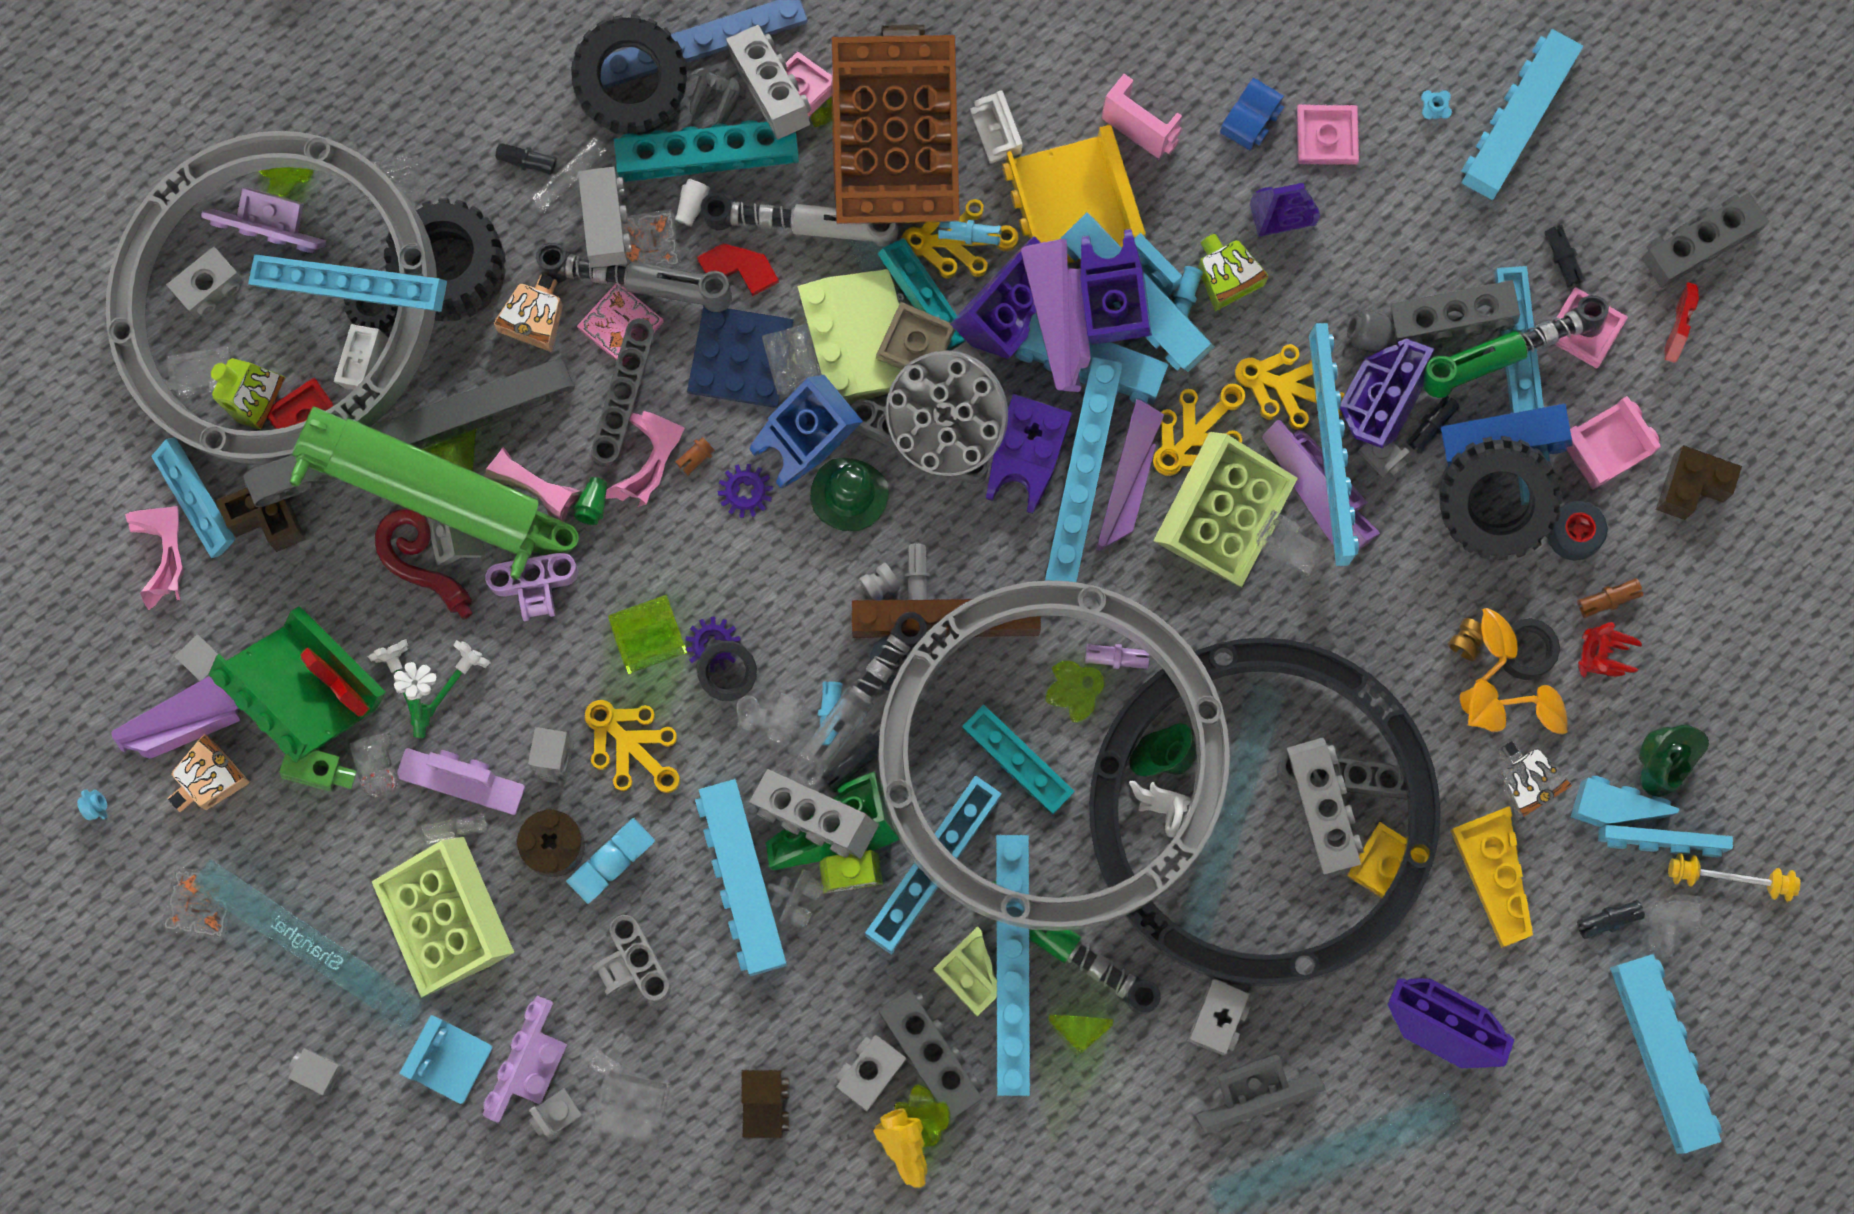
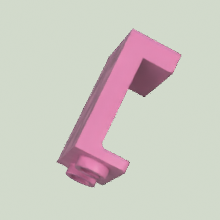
M1123 74L1106 95L1102 119L1156 158L1160 159L1165 152L1171 154L1179 142L1177 137L1183 129L1180 127L1182 115L1177 112L1168 124L1163 123L1130 99L1134 80Z
M1626 396L1616 405L1579 427L1571 428L1573 446L1567 447V452L1594 490L1655 454L1661 448V445L1659 444L1660 440L1656 431L1648 427L1643 420L1640 407L1635 402H1631L1629 397Z

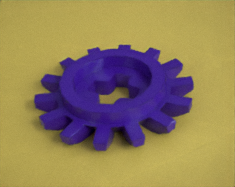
M751 464L746 465V471H741L740 466L735 465L737 473L733 475L727 470L725 474L729 478L728 482L721 479L719 481V484L726 488L725 490L718 491V495L727 497L726 500L720 503L722 507L729 503L732 505L728 511L731 515L738 508L740 509V518H744L745 510H750L751 516L755 517L754 508L758 507L765 511L766 507L761 503L762 500L769 502L772 500V497L766 496L765 492L773 490V486L764 485L770 477L766 475L760 478L759 475L762 471L760 467L753 473L751 472ZM741 483L754 487L751 491V498L747 499L745 496L739 497L737 495L740 491L739 485Z
M711 617V624L706 625L704 619H701L699 622L702 628L698 630L692 625L690 630L695 633V636H686L685 638L686 641L692 642V647L685 648V652L694 651L695 655L689 659L693 663L700 659L701 654L706 650L704 644L708 642V637L714 636L715 640L738 642L741 639L740 636H731V633L736 630L734 625L728 630L724 628L727 620L723 619L720 625H716V618ZM724 652L718 654L711 660L710 672H715V664L719 663L722 670H725L724 660L728 659L734 663L736 659L730 655L731 653Z

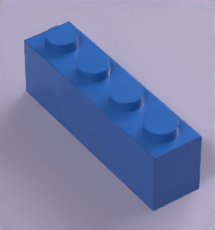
M1566 403L1441 426L1448 467L1452 464V458L1457 453L1462 454L1466 450L1465 446L1472 442L1477 445L1483 442L1482 438L1491 436L1493 440H1501V436L1511 437V440L1516 442L1521 439L1528 442L1531 448H1537L1541 452L1548 451V454L1563 453L1567 451V447L1573 446Z

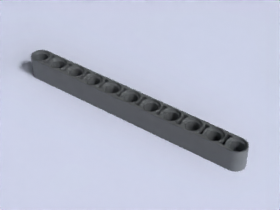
M555 359L370 427L423 449L559 398V394L566 391L568 394L573 392L575 386L563 359ZM292 455L254 468L243 476L256 507L273 504L338 479L308 467L300 485H291L292 471L297 462L296 457Z

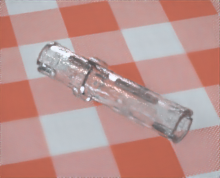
M594 137L556 175L551 174L548 177V182L530 198L534 206L541 212H545L561 195L565 196L569 192L568 188L578 179V171L588 170L599 158L608 152L605 145Z

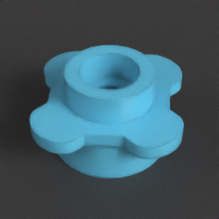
M1429 90L1424 91L1421 95V100L1424 102L1423 117L1426 119L1449 118L1452 114V110L1449 108L1450 93L1446 90H1442L1440 93H1432ZM1434 103H1438L1439 106L1435 107Z
M87 789L83 790L81 793L82 797L77 801L82 816L87 820H93L98 817L106 819L108 815L106 813L107 801L105 797L96 789L91 792Z

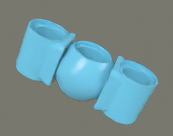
M633 817L590 860L588 859L566 882L589 904L610 884V881L615 880L631 864V861L634 862L655 842V839Z

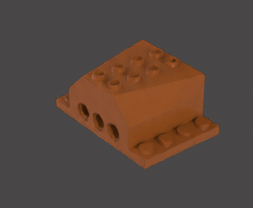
M955 35L832 37L831 95L836 224L959 222Z

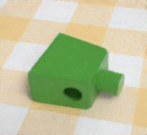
M315 750L297 763L285 754L279 773L284 780L332 792L334 784L352 789L357 771L340 766V757ZM320 765L328 767V772L324 776L314 773L315 769Z

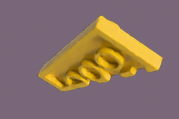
M1510 806L1450 830L1501 948L1533 936L1527 897L1524 894L1522 883L1523 874L1521 864L1518 861L1517 841L1515 832H1513Z

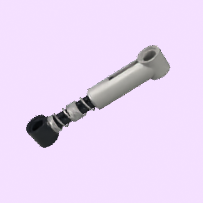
M711 193L701 203V212L706 224L711 229L717 231L725 230L733 225L739 226L741 223L746 227L754 224L758 228L765 229L783 227L784 230H788L791 228L795 235L870 241L881 247L894 243L898 236L897 223H887L890 227L884 232L875 230L878 224H836L835 207L796 204L795 208L793 207L792 210L783 209L782 206L778 209L774 205L769 206L767 204H761L760 207H757L756 204L746 206L742 202L728 199L721 193ZM720 207L725 209L722 215L711 216V212L714 209Z

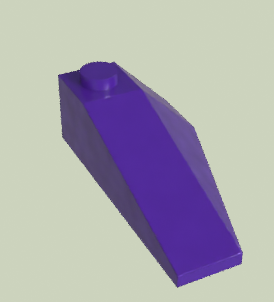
M1304 183L1274 189L1272 187H1265L1256 191L1250 201L1258 237L1315 226L1321 216Z
M1033 236L1023 247L1041 242ZM1021 249L950 324L970 346L1007 359L1013 355L1028 337L1030 331L1029 324L1032 316L1036 313Z

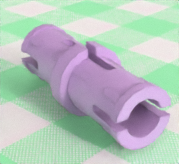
M1087 644L1085 664L1112 665L1113 669H1119L1122 666L1147 670L1149 654L1145 650L1122 648L1121 644H1115V647Z

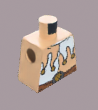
M541 274L535 288L519 284L494 322L498 333L552 352L563 309L561 299L552 295L557 281L550 276Z
M204 734L173 770L171 775L181 787L167 799L179 812H182L193 801L204 810H208L248 785L250 781L213 739Z

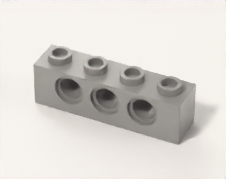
M756 25L726 38L730 57L776 138L780 139L809 126L808 112L811 111L809 101L805 94L799 95V86L794 75L786 73L788 69L785 60L781 54H775L776 48L770 34L764 35L760 26Z
M1323 737L1288 747V755L1323 874L1360 865L1361 862L1358 854L1364 853L1359 835L1353 836L1350 824H1354L1355 819L1351 806H1344L1342 794H1346L1347 791L1342 775L1336 776L1333 765L1338 764L1334 746H1327ZM1324 769L1326 776L1323 780L1316 782L1310 779V775L1314 770ZM1325 799L1335 801L1334 807L1329 811H1321L1319 809V804ZM1333 829L1343 830L1342 837L1336 841L1327 839L1328 833Z
M767 769L749 801L759 809L757 815L764 820L774 823L775 819L782 822L781 826L796 835H798L799 831L807 833L805 838L819 846L826 842L831 845L830 850L845 858L851 854L861 859L879 826L867 814Z

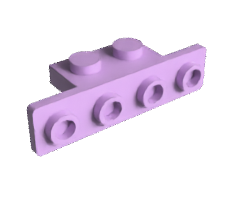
M247 187L242 188L237 215L215 209L202 211L201 218L210 220V225L219 228L233 226L239 228V233L247 236H257L258 233L268 236L267 240L276 244L284 245L286 242L297 244L296 249L304 252L313 253L315 249L323 248L326 244V240L298 233L304 203Z
M409 748L405 749L396 774L398 779L511 815L517 814L525 791L523 784L495 776L492 771L488 770L489 765L473 759H471L470 764L458 761L459 755L445 750H441L440 755L432 752L428 755Z
M536 996L535 1000L528 1005L525 1012L526 1020L521 1031H518L512 1040L511 1053L507 1061L499 1068L496 1086L485 1099L484 1117L499 1123L512 1093L541 1104L567 1044L540 1033L553 1005L552 1001Z

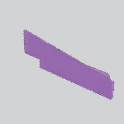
M1066 239L1025 246L1021 249L1055 387L1058 391L1079 392L1081 390L1080 369L1087 368L1091 358L1080 280L1081 270L1068 269Z
M1136 399L1098 540L1096 550L1099 551L1133 533L1156 446L1152 442L1163 420V413Z
M1277 420L1263 434L1262 438L1281 468L1298 478L1294 488L1324 534L1333 544L1322 449L1308 433L1298 430L1293 434L1282 421ZM1352 485L1351 495L1348 496L1349 505L1354 507L1355 523L1352 525L1353 536L1358 538L1360 550L1380 533L1358 512L1368 502Z
M208 676L118 727L111 734L121 751L135 750L142 757L152 759L199 739L204 734L208 735L239 722L240 718L237 710L239 708L234 700Z

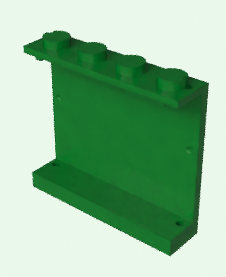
M300 606L290 611L283 627L227 661L220 654L217 655L208 674L213 682L234 700L237 707L244 710L256 722L258 728L266 732L278 744L280 750L287 754L295 763L373 713L379 707L386 693ZM307 647L329 664L361 696L369 708L362 717L355 714L339 701L332 689L308 670L300 656Z

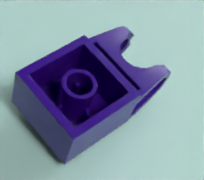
M1124 230L1122 250L1115 257L1108 259L1101 258L1094 252L1089 235L1082 236L1080 280L1087 336L1091 345L1152 336L1145 276L1132 230ZM1114 302H1120L1122 306L1117 311L1109 309L1113 307Z
M1013 394L1008 408L1007 430L1000 447L993 455L986 494L987 500L993 501L994 496L999 492L1002 485L1015 481L1024 485L1028 491L1029 497L1026 512L1031 514L1035 512L1052 478L1070 424L1072 412ZM1030 432L1037 433L1034 440L1028 439Z

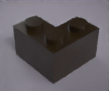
M1683 445L1673 455L1656 510L1686 520L1695 512L1700 495L1724 503L1734 494L1742 466Z
M246 487L216 500L227 528L236 537L262 527L268 543L276 552L306 540L288 498L267 506L256 507Z
M742 1070V1138L783 1139V1132H789V1112H783V1099H789L790 1079L784 1077L782 1070Z

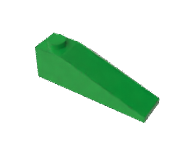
M875 771L847 782L837 789L839 794L832 799L867 814L879 824L865 851H874L900 840L890 820L884 803L881 783ZM785 828L765 843L771 870L820 862L825 857L838 854L830 850L831 845L826 842L819 846L805 838L807 833L799 831L798 835Z

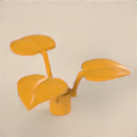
M1488 608L1481 609L1483 611L1481 622L1483 641L1488 650L1494 656L1499 657V661L1482 678L1476 680L1474 687L1460 693V704L1463 710L1469 714L1468 726L1481 727L1492 732L1502 731L1506 726L1504 705L1533 702L1537 704L1536 715L1548 730L1561 735L1568 732L1565 705L1559 693L1551 686H1540L1537 689V696L1498 700L1499 696L1496 688L1487 680L1506 663L1507 658L1513 659L1517 656V639L1510 624L1500 614Z

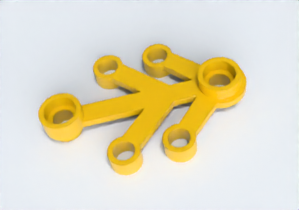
M977 199L968 201L965 212L960 216L959 222L967 223L968 220L980 219L984 211L983 203ZM971 206H977L979 207L980 211L978 213H972L970 212L969 208ZM940 222L925 223L921 228H909L901 237V239L905 238L917 257L923 256L939 270V274L943 278L947 279L955 276L957 263L952 258H943L933 248H946L969 268L971 275L981 277L987 271V261L983 257H975L963 246L995 245L978 242L968 245L965 244V241L939 239L938 234H932L939 227ZM1001 226V235L1003 233L1011 234L1012 238L1010 240H1003L1001 235L988 234V236L1001 238L999 246L996 245L1001 251H1011L1018 244V232L1011 226ZM918 237L921 239V243L914 245L910 240ZM975 263H981L984 268L977 271L972 266ZM949 264L953 267V270L945 272L942 267Z
M1286 345L1280 353L1262 361L1251 357L1242 359L1236 366L1235 377L1239 384L1252 389L1261 407V416L1267 420H1272L1278 415L1280 410L1278 402L1269 398L1264 385L1275 388L1289 416L1290 426L1295 430L1304 429L1309 421V417L1304 410L1299 409L1293 395L1317 403L1315 389L1297 383L1313 375L1312 359L1308 364L1280 376L1269 373V371L1283 364L1293 365L1297 361L1299 350L1294 345ZM1291 351L1295 357L1288 359L1285 357L1284 352ZM1253 368L1256 371V375L1249 376L1245 369ZM1340 392L1341 401H1342V399H1343V397L1345 396V394L1342 393V392ZM1271 405L1274 407L1275 412L1269 414L1265 411L1264 407ZM1338 409L1339 417H1341L1342 414H1341V412H1340L1339 409ZM1301 416L1304 419V423L1297 424L1293 417Z
M1237 384L1226 385L1220 393V401L1197 424L1195 423V405L1198 401V395L1193 389L1183 390L1179 396V403L1183 407V438L1175 446L1173 427L1176 424L1177 416L1175 412L1169 409L1161 412L1164 415H1170L1173 418V422L1165 424L1162 421L1160 424L1162 447L1155 452L1153 457V465L1158 473L1164 476H1173L1182 467H1192L1197 455L1185 453L1192 446H1203L1209 434L1206 432L1228 410H1237L1242 406L1245 400V392L1241 386ZM1191 394L1194 397V401L1186 403L1183 400V396ZM1228 394L1235 395L1237 402L1229 403L1226 400V396ZM1231 430L1223 433L1237 437L1238 441L1242 443V436L1239 432ZM1169 456L1173 458L1174 464L1166 466L1162 459Z
M596 700L589 704L585 711V721L594 730V753L591 756V763L594 768L604 770L610 765V756L606 752L608 731L616 739V775L613 778V784L617 790L625 792L632 787L633 780L629 775L630 753L654 776V783L659 791L663 793L676 791L680 785L678 772L672 767H662L640 745L642 743H662L663 746L670 747L677 741L676 731L671 727H664L661 730L625 731L617 722L638 721L642 725H649L655 719L653 709L647 705L640 706L638 709H615L608 701ZM649 710L651 712L650 719L646 721L641 720L639 717L641 711ZM598 711L606 712L607 717L604 721L599 722L595 719V714ZM666 731L673 733V739L670 742L662 740V734ZM600 754L606 756V762L601 766L595 764V758ZM670 775L673 777L674 781L671 786H664L662 784L664 776ZM621 776H626L629 779L628 785L625 787L617 785V780Z

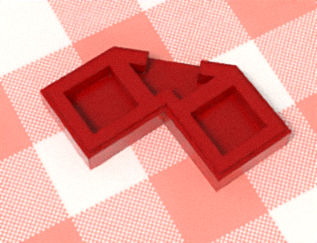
M722 243L697 256V261L704 273L718 271L728 277L739 272L752 297L779 283V279L766 256L758 252Z
M1686 283L1676 306V322L1665 345V360L1674 363L1678 361L1691 329L1689 325L1693 311L1696 310L1699 300L1696 284Z
M307 647L300 654L301 660L308 670L327 684L339 701L361 717L369 710L361 696L312 650Z

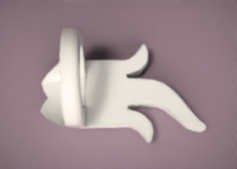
M1129 781L1135 797L1141 801L1139 811L1150 810L1166 813L1165 832L1168 837L1173 838L1179 830L1183 812H1187V805L1190 804L1191 799L1183 794L1155 786L1154 782L1150 784V790L1141 788L1137 782Z

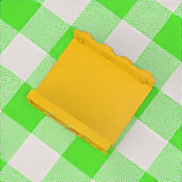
M1111 124L1099 127L1098 137L1013 159L1011 151L1007 152L1006 163L1002 164V169L1006 181H1012L1014 191L1010 192L1014 208H1020L1023 218L1019 219V225L1023 236L1028 235L1029 239L1035 236L1041 243L1061 239L1086 213H1089L1121 248L1123 247L1124 230L1126 229L1132 230L1134 238L1140 233L1144 237L1146 236ZM1067 254V264L1074 263L1075 261Z

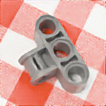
M629 915L617 916L610 924V934L619 951L592 966L593 971L599 973L606 987V995H612L636 982L646 999L651 1002L664 1001L671 992V984L645 934L633 917ZM623 923H631L634 927L632 936L627 939H621L617 934L619 926ZM641 950L648 952V963L643 967H635L632 962L633 955ZM609 968L611 969V971H612V973H613V975H614V977H615V979H616L615 981L613 980V978H612V976H611V974H610V972H609ZM653 979H661L664 983L662 993L656 996L650 995L647 990L649 982Z

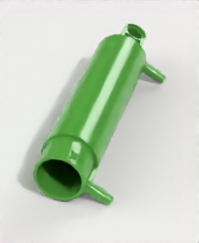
M315 406L312 407L292 452V456L296 457L297 462L292 471L291 485H300L308 467L328 474L516 554L510 574L511 578L516 580L520 578L521 573L524 571L532 551L542 555L566 553L569 555L578 543V532L573 526L537 511L539 502L537 499L348 417L346 420ZM556 537L564 540L566 546L558 544Z

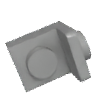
M1394 442L1383 449L1366 443L1359 449L1358 453L1384 478L1389 473L1395 476L1407 465L1404 459L1409 454V451L1406 447L1401 451Z
M565 1088L537 1107L534 1106L529 1110L533 1116L529 1119V1122L539 1136L544 1133L548 1138H551L583 1116Z

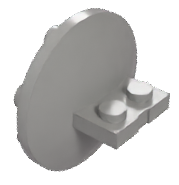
M936 351L911 361L896 376L887 397L886 420L895 446L909 462L932 474L955 476L965 474L980 467L996 453L1007 430L1008 406L1001 384L991 370L982 362L961 352Z

